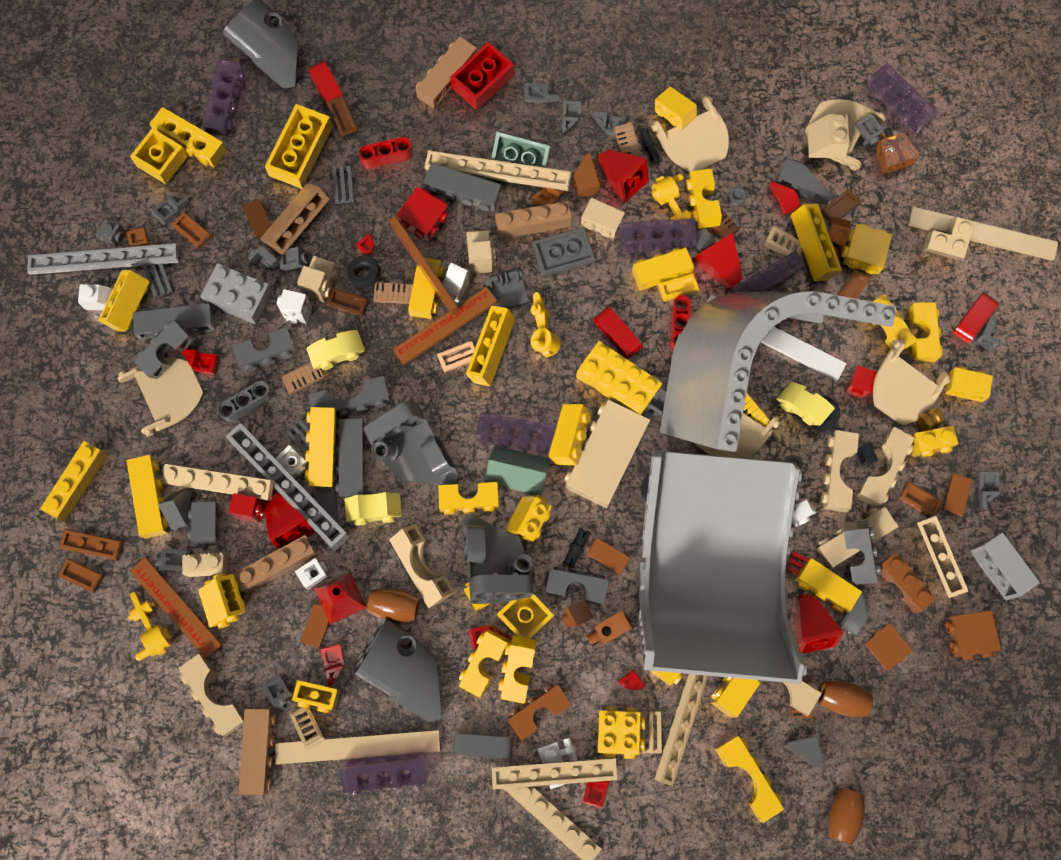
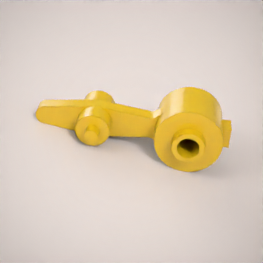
M682 174L666 178L661 176L656 179V183L652 184V196L661 205L669 204L674 216L670 217L669 226L674 228L680 226L686 238H689L692 232L687 222L691 220L693 214L688 210L681 212L675 201L680 195L676 183L682 181L684 176Z
M536 292L533 295L534 305L530 311L535 316L538 330L531 337V346L534 350L542 353L543 356L550 357L558 352L561 341L558 335L548 330L547 319L550 317V311L546 309L542 295Z
M134 591L130 593V597L135 608L129 611L130 615L128 618L129 620L133 619L135 622L141 619L147 630L140 635L145 649L138 652L135 658L141 661L149 655L155 656L158 654L161 656L167 652L166 649L172 646L170 640L172 636L166 627L163 628L160 624L153 627L148 614L154 611V602L150 603L147 600L142 603Z

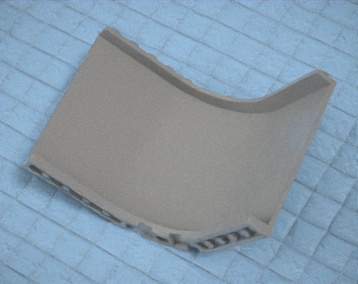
M813 291L733 292L710 300L688 319L687 325L677 338L672 355L660 433L714 449L735 452L738 446L753 357L764 336L775 325L786 318L822 323L824 315L892 327L897 306Z
M652 450L641 545L644 562H640L638 605H640L638 615L644 670L801 684L802 676L806 675L807 665L803 662V654L799 651V643H796L795 633H792V625L788 622L785 602L788 598V589L785 588L786 557L790 555V544L788 542L789 537L792 538L793 526H791L792 519L796 517L794 503L799 498L797 484L802 478V470L799 469L796 462Z

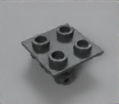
M519 267L483 277L485 287L487 286L497 300V304L494 306L508 308L529 302L522 280V272L519 270Z

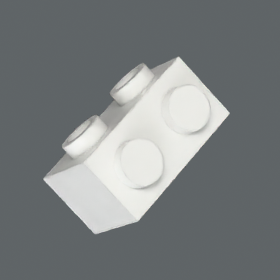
M284 289L282 295H279L277 300V306L287 322L307 324L312 306L306 294Z

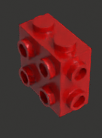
M416 187L396 214V217L405 230L409 229L420 240L425 239L429 241L431 237L434 238L441 223L447 221L449 210L447 203L443 199L435 198L427 189Z

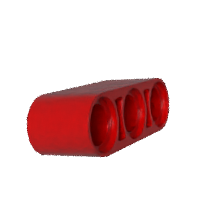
M325 61L308 68L326 105V102L343 95Z
M406 137L362 146L359 150L360 160L365 168H374L405 161L413 155L411 141ZM402 147H407L406 150H400Z
M983 292L952 333L969 344L997 308L999 302Z
M685 295L677 296L672 305L670 347L673 351L676 344L675 340L687 325L691 314V301ZM682 303L686 308L681 309L677 304ZM682 321L685 324V326L680 327L676 324V322Z
M605 308L593 318L596 326L627 360L642 349V344L612 308Z

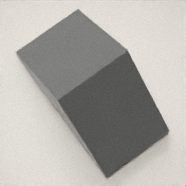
M190 488L173 492L158 504L167 523L173 530L188 526Z
M817 736L784 742V747L815 768L823 769L824 762Z

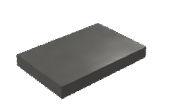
M585 227L531 242L542 277L596 262Z

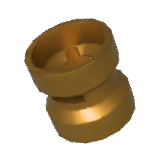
M934 407L927 414L923 413L918 416L917 421L923 431L933 430L935 426L943 425L945 417L940 409Z

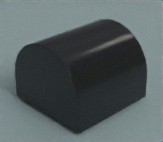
M872 442L864 444L857 449L856 455L862 468L880 461Z

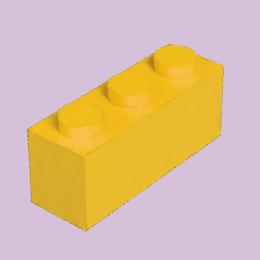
M675 248L670 253L664 255L660 253L653 256L652 259L636 261L633 264L632 273L638 289L641 291L657 286L660 282L691 274L694 266L687 248Z
M425 258L437 277L443 279L444 267H442L441 260ZM417 266L408 308L409 315L432 319L433 313L436 314L438 302L435 301L438 295Z
M122 270L98 321L116 331L126 332L132 325L133 312L139 310L140 301L147 293V286L150 281L131 270Z
M583 404L562 405L549 452V457L557 465H578L579 458L582 455L583 443L587 435L588 424L591 421V412Z
M812 558L804 563V566L794 579L798 582L800 588L812 591L818 600L822 602L827 601L832 605L831 608L841 614L842 612H850L862 591Z

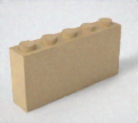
M610 400L607 401L606 405L602 403L598 411L600 417L598 421H593L589 429L592 433L589 438L586 437L584 440L583 451L578 465H575L572 472L568 471L564 479L566 489L606 509L650 422V419Z

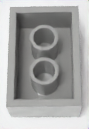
M216 264L200 297L214 308L257 325L273 292L267 283Z
M1003 532L986 539L970 550V553L1005 600L1021 597L1040 584L1037 574L1026 565L1023 555L1015 550L1011 539L1004 535Z

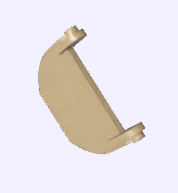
M704 96L702 98L707 112L697 116L682 130L676 126L664 132L657 120L651 125V130L653 132L656 131L657 139L668 157L679 167L687 171L703 170L725 159L728 152V131L716 107L712 105L713 100L711 97Z
M834 99L819 103L808 125L828 114H848L850 144L846 158L830 159L850 166L851 170L859 169L862 163L849 156L861 134L855 125L870 114H873L878 123L882 124L886 119L885 114L850 100Z
M896 339L892 344L893 348L885 357L876 374L873 385V400L876 408L900 425H906L917 421L918 416L923 413L926 414L932 408L945 384L949 383L950 378L948 373L943 372L935 383L899 357L906 343L902 339Z
M165 358L170 367L158 379L149 378L138 366L131 368L129 372L122 371L119 373L118 380L120 383L136 378L153 415L155 423L141 430L142 434L146 435V437L152 436L154 431H161L184 420L200 403L203 391L188 361L178 358Z
M743 413L738 446L735 452L718 450L697 443L695 445L708 455L751 458L774 431L772 429L774 427L777 429L781 422L775 416L765 428Z

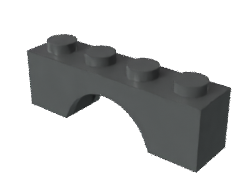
M384 376L365 380L361 392L349 400L336 399L327 390L308 394L311 407L336 408V416L338 417L348 416L350 412L354 411L365 412L368 408L374 406L381 408L390 403Z

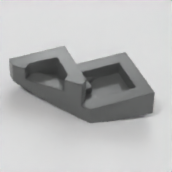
M525 82L523 86L524 102L547 103L556 102L560 99V96L558 94L555 95L547 83L543 85Z
M563 100L562 133H566L581 120V101Z
M592 112V117L606 135L615 136L613 128L626 124V117L608 116L607 112Z
M167 195V199L151 209V213L165 226L190 202V198L188 196L173 198L171 195Z
M660 388L642 413V416L649 418L663 415L666 391Z
M977 471L980 508H986L987 504L1000 494V472Z
M863 593L859 596L852 610L845 613L839 622L840 625L855 635L859 633L868 620Z

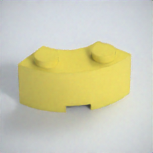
M358 330L337 333V336L333 339L325 340L323 338L307 347L306 349L313 368L328 370L339 362L345 360L353 361L359 358V355L365 349Z
M790 382L777 397L783 410L802 417L803 421L808 425H821L835 409L818 393L812 395L806 386Z
M384 492L372 495H355L344 499L346 522H354L356 526L366 525V522L381 520L383 523L394 522V518L402 517L400 493Z

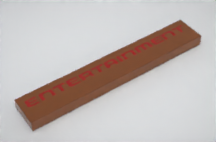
M394 216L389 219L391 228L450 314L453 316L458 313L457 304L398 218Z
M486 286L458 305V313L453 316L450 312L446 313L393 349L394 353L403 366H405L490 309L491 306L496 305L497 300Z
M146 557L129 570L205 659L211 657L223 646Z

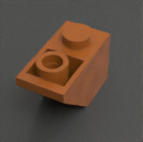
M590 153L585 155L574 173L573 184L577 198L599 194L600 186H602L601 177L596 174V160L592 159Z
M833 216L828 233L838 261H840L852 229L851 221Z
M585 600L565 608L563 611L564 615L561 617L566 628L570 627L571 630L594 619Z

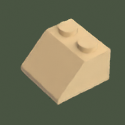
M828 114L807 126L809 158H846L850 144L848 114Z

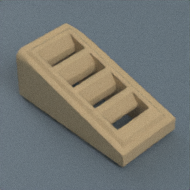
M775 226L772 227L764 244V247L796 261L799 260L803 251L798 239ZM774 236L778 238L776 242L773 241ZM781 239L784 240L783 246L779 244ZM788 243H791V246L788 250L786 246ZM794 246H798L796 253L792 252Z
M301 707L289 714L306 750L325 741L310 708ZM307 712L308 715L299 720L296 719L298 715ZM310 718V722L300 727V723ZM313 725L314 728L305 733L302 732V730ZM314 732L317 733L313 737L306 740L305 737H307L308 735Z

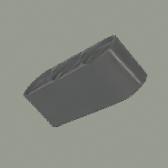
M258 381L219 404L218 413L225 421L234 422L269 402L273 392L266 382ZM261 389H267L264 395H258V392ZM244 399H250L247 405H241ZM227 409H233L230 415H225Z
M454 733L453 755L512 759L513 737Z

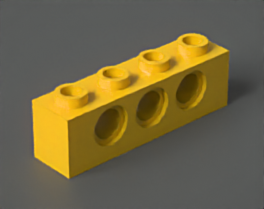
M163 107L150 122V126L181 145L187 155L191 157L194 155L206 166L209 164L215 167L227 151L222 141Z

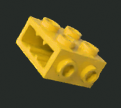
M856 224L850 232L848 245L845 246L842 257H844L843 264L852 269L865 270L869 274H879L884 268L893 234L887 233L883 229L870 228L866 224Z
M532 495L530 497H522L504 531L519 536L521 541L534 542L541 534L543 523L549 519L552 506L547 504V499L539 495L536 497Z
M217 574L213 576L212 580L206 581L205 585L198 590L210 628L218 626V629L225 628L230 623L239 620V616L245 613V603L241 599L238 590L239 585L235 580L234 574Z
M605 707V711L599 710L598 753H603V757L615 758L616 754H624L625 759H636V755H641V751H645V738H642V730L646 728V717H642V713L637 712L638 708H625V712L617 711V707Z

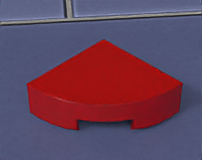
M368 233L355 246L363 255L372 256L374 241L370 233Z
M635 670L617 681L628 690H640L646 687Z

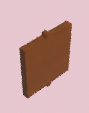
M890 623L879 632H874L875 635L864 643L887 672L898 663H902L903 659L913 651Z

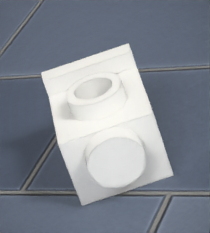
M289 445L275 458L293 478L302 476L307 470L308 463ZM293 459H295V463L293 465H289V463Z
M807 500L794 505L796 507V517L792 519L791 526L794 529L798 526L797 523L799 525L805 524L810 521L809 517L815 514L813 505L808 503Z
M315 558L296 570L295 573L303 586L310 590L311 587L328 577L326 572L329 570L323 561L319 562ZM316 570L318 575L312 577L311 573Z

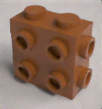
M992 611L946 618L945 627L951 639L950 650L955 658L962 657L963 661L975 659L974 655L981 654L982 658L995 656L994 652L1001 651L1002 641L997 634V619Z

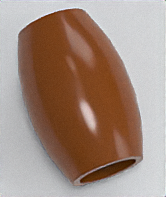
M393 588L373 589L368 598L367 611L378 618H386L393 622L415 621L420 599L403 590Z
M824 681L821 684L819 692L822 694L818 702L828 710L848 717H867L871 713L873 695L865 689L844 681Z
M845 788L839 789L833 799L828 816L829 838L853 845L860 833L864 820L865 802L863 794Z

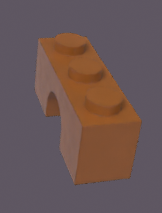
M897 552L880 562L881 575L887 582L894 583L902 591V600L914 614L922 612L936 600L935 596Z
M553 684L542 690L544 695L540 698L532 697L525 702L527 707L523 710H520L518 707L509 714L511 718L508 719V722L521 741L538 730L533 721V715L537 709L547 708L556 717L572 706L559 685L555 687Z

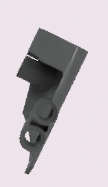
M253 0L225 27L223 35L249 56L255 65L283 89L295 87L299 40L279 14L275 13L262 0ZM278 19L279 24L273 27L270 25V21Z
M402 402L363 428L370 444L373 446V456L381 459L399 480L436 485L457 484L460 475L442 441L434 435L417 402ZM385 446L386 452L383 455L382 449Z
M473 512L463 518L464 558L468 562L470 603H501L533 596L531 577L533 561L530 556L525 554L520 537L491 525ZM518 563H522L525 569H521Z
M386 618L383 619L353 665V673L387 693L394 702L427 722L441 719L436 658L414 638L411 631L402 629ZM404 638L411 639L408 645L401 644Z

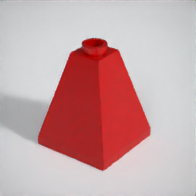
M609 149L598 156L599 168L622 204H625L649 182L647 159Z
M732 233L692 258L695 264L726 289L731 288L734 290L741 285L740 281L743 279Z
M278 492L272 493V500H263L268 538L277 549L304 535L310 537L316 533L305 517Z
M351 572L314 588L330 625L367 608Z
M810 594L799 596L796 604V643H799V651L802 654L836 647L843 635L842 629L815 596H810Z

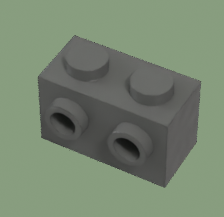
M216 501L191 502V508L188 510V517L191 520V528L188 529L189 540L195 545L220 544V505Z

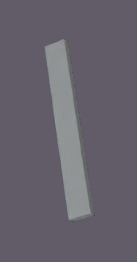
M178 243L28 255L27 272L33 275L179 263Z

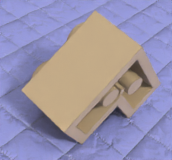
M960 217L951 219L947 234L935 230L927 233L923 250L956 260L964 259L975 222Z
M489 230L466 232L470 274L493 272L492 266L496 265L493 237H489Z
M313 256L310 266H303L297 281L302 294H306L308 298L325 302L326 297L329 298L332 291L331 284L338 276L335 262Z

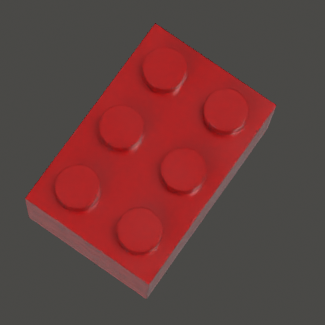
M487 42L450 76L451 88L475 110H478L514 76V64L492 44Z

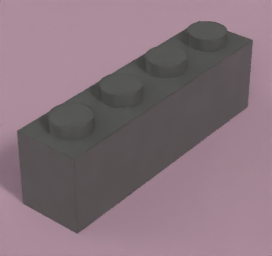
M433 163L430 164L424 180V188L432 195L439 194L448 200L455 199L468 206H478L484 211H495L501 194V184Z
M198 302L196 305L189 306L187 304H180L172 308L162 306L156 310L140 309L139 312H133L134 335L139 340L151 339L159 335L164 330V326L172 320L182 322L191 333L215 331L214 309L207 302Z
M339 419V425H336V437H339V444H336V456H339V463H336V475H339V482H336V494H339L342 500L355 495H365V432L363 430L365 423L363 419Z

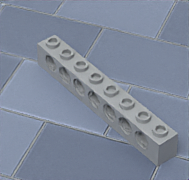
M241 423L226 435L229 442L265 479L274 480L273 488L305 517L312 529L334 552L349 539L347 533Z

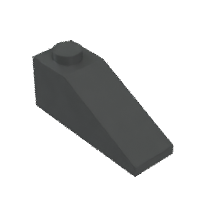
M787 158L777 183L794 189L799 195L827 206L832 194L805 165L800 164L797 160Z

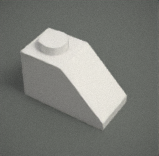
M450 263L443 285L453 300L458 303L469 286L468 270Z
M80 284L78 303L85 310H103L113 288L102 285Z

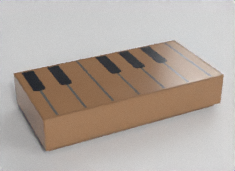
M632 122L614 127L620 152L642 157Z
M376 282L374 302L409 304L413 284Z
M308 363L281 378L288 393L291 395L324 379V376L320 369H314L312 363Z

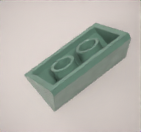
M497 131L491 160L547 168L551 145Z
M494 445L488 462L485 483L497 482L500 487L542 496L550 459Z

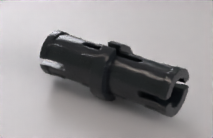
M647 127V131L646 128L641 129L640 134L645 144L644 149L648 151L652 165H656L655 161L657 164L661 163L663 158L651 128Z
M579 528L573 543L569 545L570 549L563 564L574 569L580 553L584 552L583 547L591 534L589 531Z

